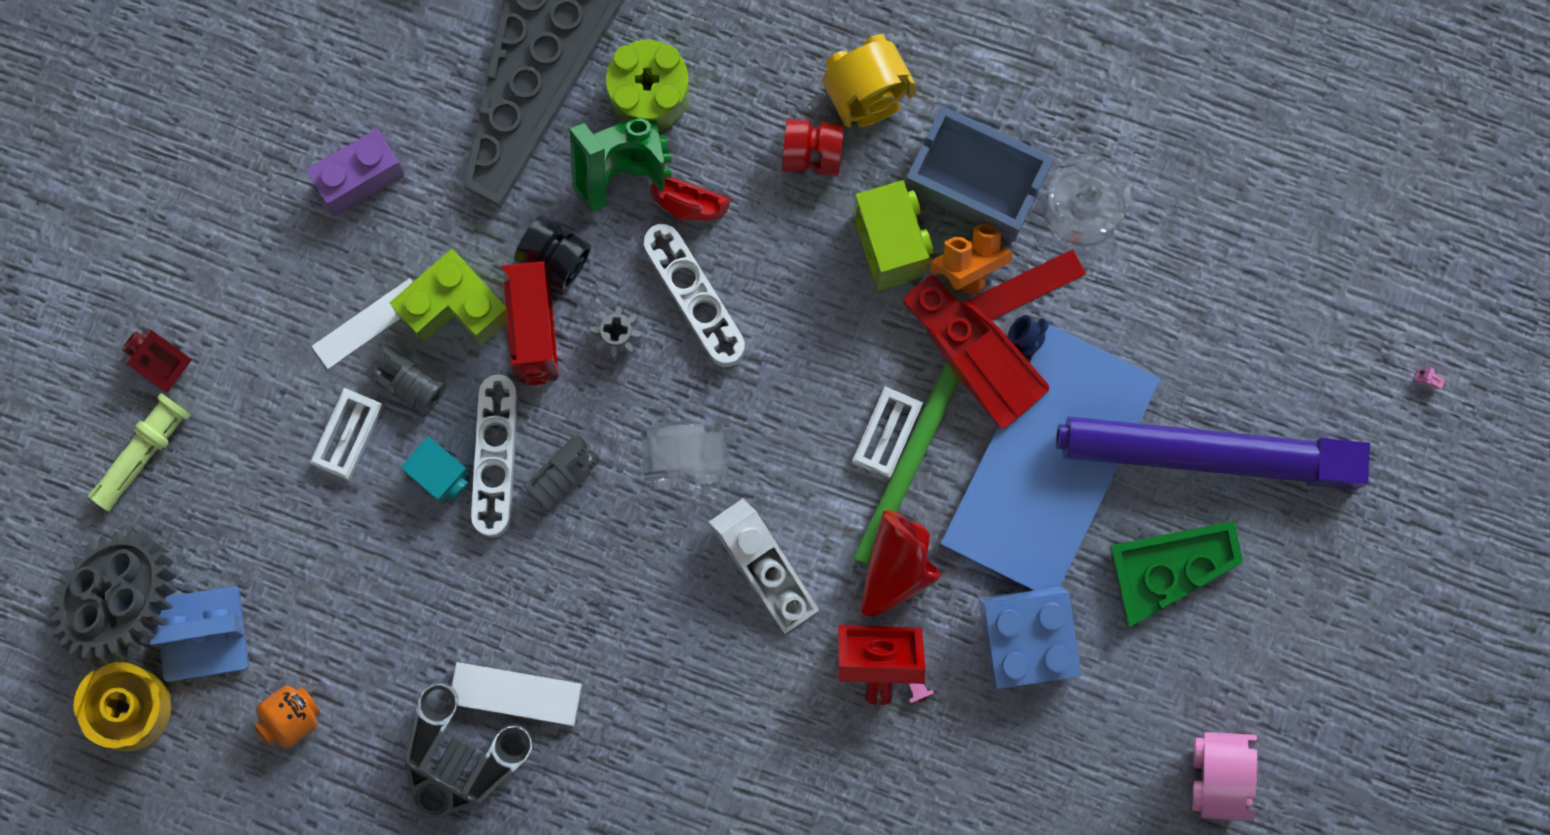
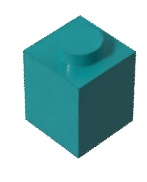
M429 436L400 467L409 478L442 506L448 500L455 502L469 486V483L466 481L470 476L468 470Z

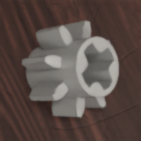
M617 306L615 314L609 316L600 311V327L590 328L591 335L602 337L595 346L596 351L599 353L607 348L611 351L613 361L617 360L618 353L624 351L633 356V340H643L642 332L631 329L638 322L637 316L632 315L627 319L622 315L620 306ZM615 326H621L623 334L619 336L618 341H612L609 334L614 332Z

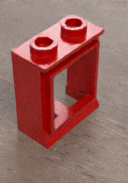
M542 261L502 265L507 281H504L509 349L512 358L510 365L517 380H525V385L538 386L550 383V378L559 377L551 283L546 281L545 263Z

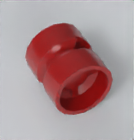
M787 118L782 171L804 174L808 168H813L816 175L839 177L844 124L821 122L818 127H813L809 120Z

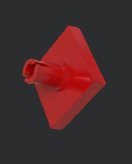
M838 625V681L867 682L865 700L868 703L877 705L878 689H881V705L892 702V683L925 684L926 666L922 627Z

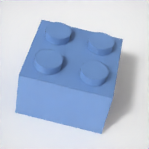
M1060 586L979 599L990 681L996 689L1081 676L1070 593L1068 590Z

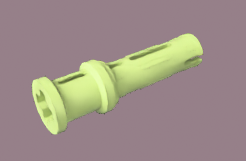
M162 393L157 397L158 404L144 422L138 421L135 425L136 429L134 431L136 435L132 438L131 442L111 465L100 482L87 495L92 501L108 512L111 511L119 497L133 482L157 449L162 450L169 445L167 439L183 419L188 420L191 414Z

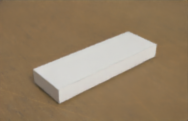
M456 662L452 687L458 694L459 707L575 727L582 684L459 662Z

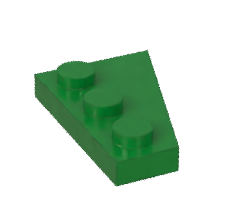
M1234 521L1114 544L1109 547L1127 629L1244 562Z

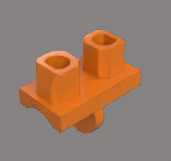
M983 222L974 227L972 240L968 241L963 237H953L945 241L943 255L930 261V272L945 275L951 281V285L955 290L961 288L965 293L973 295L984 289L985 275L1011 262L1012 251L1000 245L1001 230L987 222Z

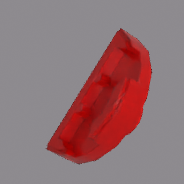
M673 177L664 178V191L662 192L653 181L651 183L650 193L654 201L680 220L709 221L721 218L728 211L731 199Z

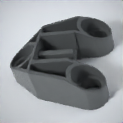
M434 682L428 685L421 693L405 756V766L413 803L418 812L429 818L440 817L481 803L527 759L533 745L532 736L524 726L508 724L502 727L497 732L488 750L483 752L464 787L456 783L476 750L475 747L465 740L453 736L434 771L427 768L426 766L447 731L446 727L459 703L456 690L445 682ZM439 689L446 691L451 698L449 710L441 714L432 712L427 706L429 693ZM515 731L524 737L526 746L522 753L512 756L503 751L501 739L506 733ZM430 785L439 786L443 789L446 796L445 803L437 809L427 808L421 800L422 791Z

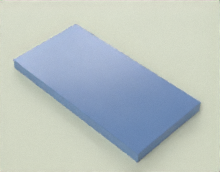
M1050 324L1045 332L1046 337L1043 345L1034 353L1030 364L1049 384V391L1006 429L997 428L939 545L1029 591L1061 586L1119 466V463L1064 458L1062 449H1056L1058 425L1065 424L1068 416L1140 423L1161 379Z

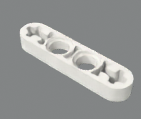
M667 224L652 226L644 237V249L647 257L711 360L721 367L736 365L742 360L745 351V342L742 334L674 227ZM659 235L664 240L672 238L669 246L675 259L680 254L684 255V258L671 262L666 269L662 265L668 264V258L663 250L657 249L654 251L652 249L656 245L655 237ZM688 268L693 271L696 279L691 287L680 289L672 282L673 273L677 269ZM702 302L713 304L717 310L715 319L708 323L697 321L693 316L695 306ZM722 322H725L727 326L721 327V333L727 342L733 340L737 342L733 346L734 354L732 356H728L725 352L718 354L716 350L719 348V341L713 332L706 338L704 333L714 331Z
M499 374L486 378L479 389L471 508L472 524L481 535L489 538L499 537L509 528L512 507L518 394L512 380ZM496 385H502L504 391L510 393L509 397L502 398L501 412L502 414L509 413L508 419L497 415L485 418L486 412L494 414L495 403L487 395L488 392H495ZM492 425H502L507 429V440L504 444L497 447L488 445L484 439L485 431ZM489 466H500L505 471L504 482L495 488L485 486L482 482L484 470ZM481 493L492 497L505 494L504 501L495 499V511L498 515L502 516V521H496L492 529H488L486 523L480 520V515L487 514L489 508L487 498L480 500Z

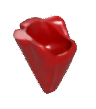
M886 509L883 511L878 526L861 605V612L865 616L875 617L936 583L941 576L939 570L927 559L930 536L928 530L922 524L910 521L902 514L893 510Z

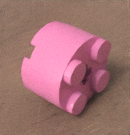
M1204 732L1203 738H1195L1193 768L1202 769L1201 781H1194L1192 811L1201 812V818L1254 821L1255 810H1246V806H1252V799H1256L1257 749H1248V746H1255L1257 741L1256 735Z

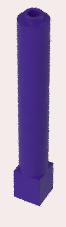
M1070 416L1067 417L1065 424L1058 425L1056 432V449H1062L1063 457L1068 459L1307 482V486L1357 490L1367 485L1369 480V442L1319 438L1316 441Z

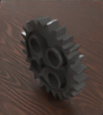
M129 530L126 536L115 531L111 541L101 536L97 549L89 544L86 545V557L82 560L74 556L75 569L62 572L63 576L68 579L66 584L55 586V590L61 593V598L50 603L51 607L59 611L50 618V622L58 626L53 631V636L61 640L59 645L83 662L87 660L93 665H97L101 660L109 664L112 663L115 655L125 660L127 659L129 647L139 652L141 650L140 639L143 636L149 639L154 638L151 627L154 624L164 625V619L159 616L161 611L169 610L173 607L172 604L165 600L166 596L172 595L177 590L168 583L177 576V573L169 568L174 562L173 559L165 554L167 551L165 548L143 533L139 536L132 530Z

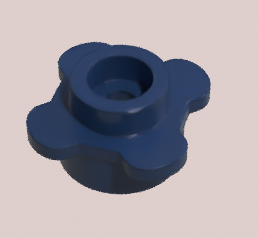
M1023 315L1012 324L1007 337L1020 352L1031 356L1043 345L1049 323L1044 318L1035 321L1028 315Z

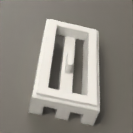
M884 387L852 460V464L858 467L862 466L868 471L876 472L890 480L923 402ZM890 398L896 401V404L872 459H867L864 457L865 452ZM904 405L911 407L887 466L879 464Z
M344 388L310 464L350 481L384 405ZM350 401H354L357 404L330 462L324 460ZM365 408H370L344 467H339Z

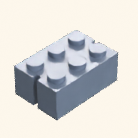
M941 106L926 136L925 143L921 146L906 177L905 186L907 192L914 190L917 197L976 225L983 222L991 224L1001 230L1002 237L1015 242L1032 204L1045 181L1054 157Z

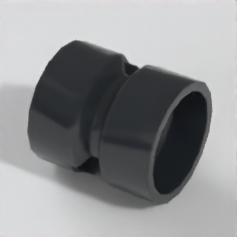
M541 215L534 220L523 235L516 249L514 261L519 264L544 261L546 281L564 291L581 272L592 247L591 244L573 233L563 236L561 226Z

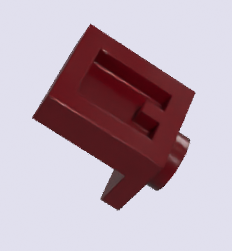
M147 328L141 334L135 331L121 349L125 353L121 360L122 363L131 367L166 393L169 392L192 361L186 354L153 330Z

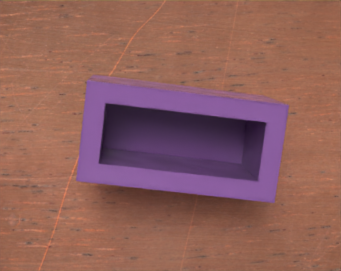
M378 128L306 169L334 217L405 176L398 160Z

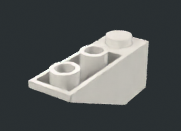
M741 499L709 521L723 546L784 634L819 611L756 510L744 499Z

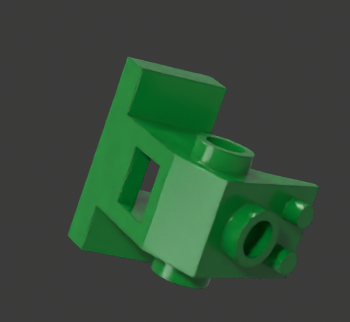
M634 118L595 134L591 132L585 123L570 128L572 187L591 212L606 207L607 184L618 173L628 171L634 176L646 175L661 192L664 191V178H671V168H664V164L671 163V154L668 151L666 135H659L656 120L647 121L642 118Z

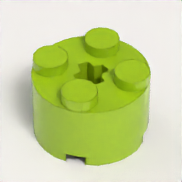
M639 40L621 46L616 50L606 74L607 91L613 112L623 122L634 118H642L647 121L656 120L658 132L670 127L687 109L690 96L687 67L677 49L672 45L656 40ZM647 82L653 83L649 91L643 89Z

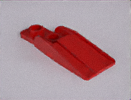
M929 275L904 296L903 304L928 330L926 332L942 357L999 428L1006 429L1049 391V384L1001 329L967 301L959 303L936 276Z

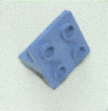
M231 586L166 597L165 600L172 604L173 607L172 609L161 611L159 616L164 619L165 623L164 625L151 627L154 638L150 639V645L160 649L163 679L166 682L243 671L249 668L241 596L238 587Z

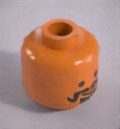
M285 685L256 706V715L259 721L253 726L267 746L275 742L279 747L289 749L316 730L318 725L316 717L320 714V711L304 688L300 687L296 690L289 685Z

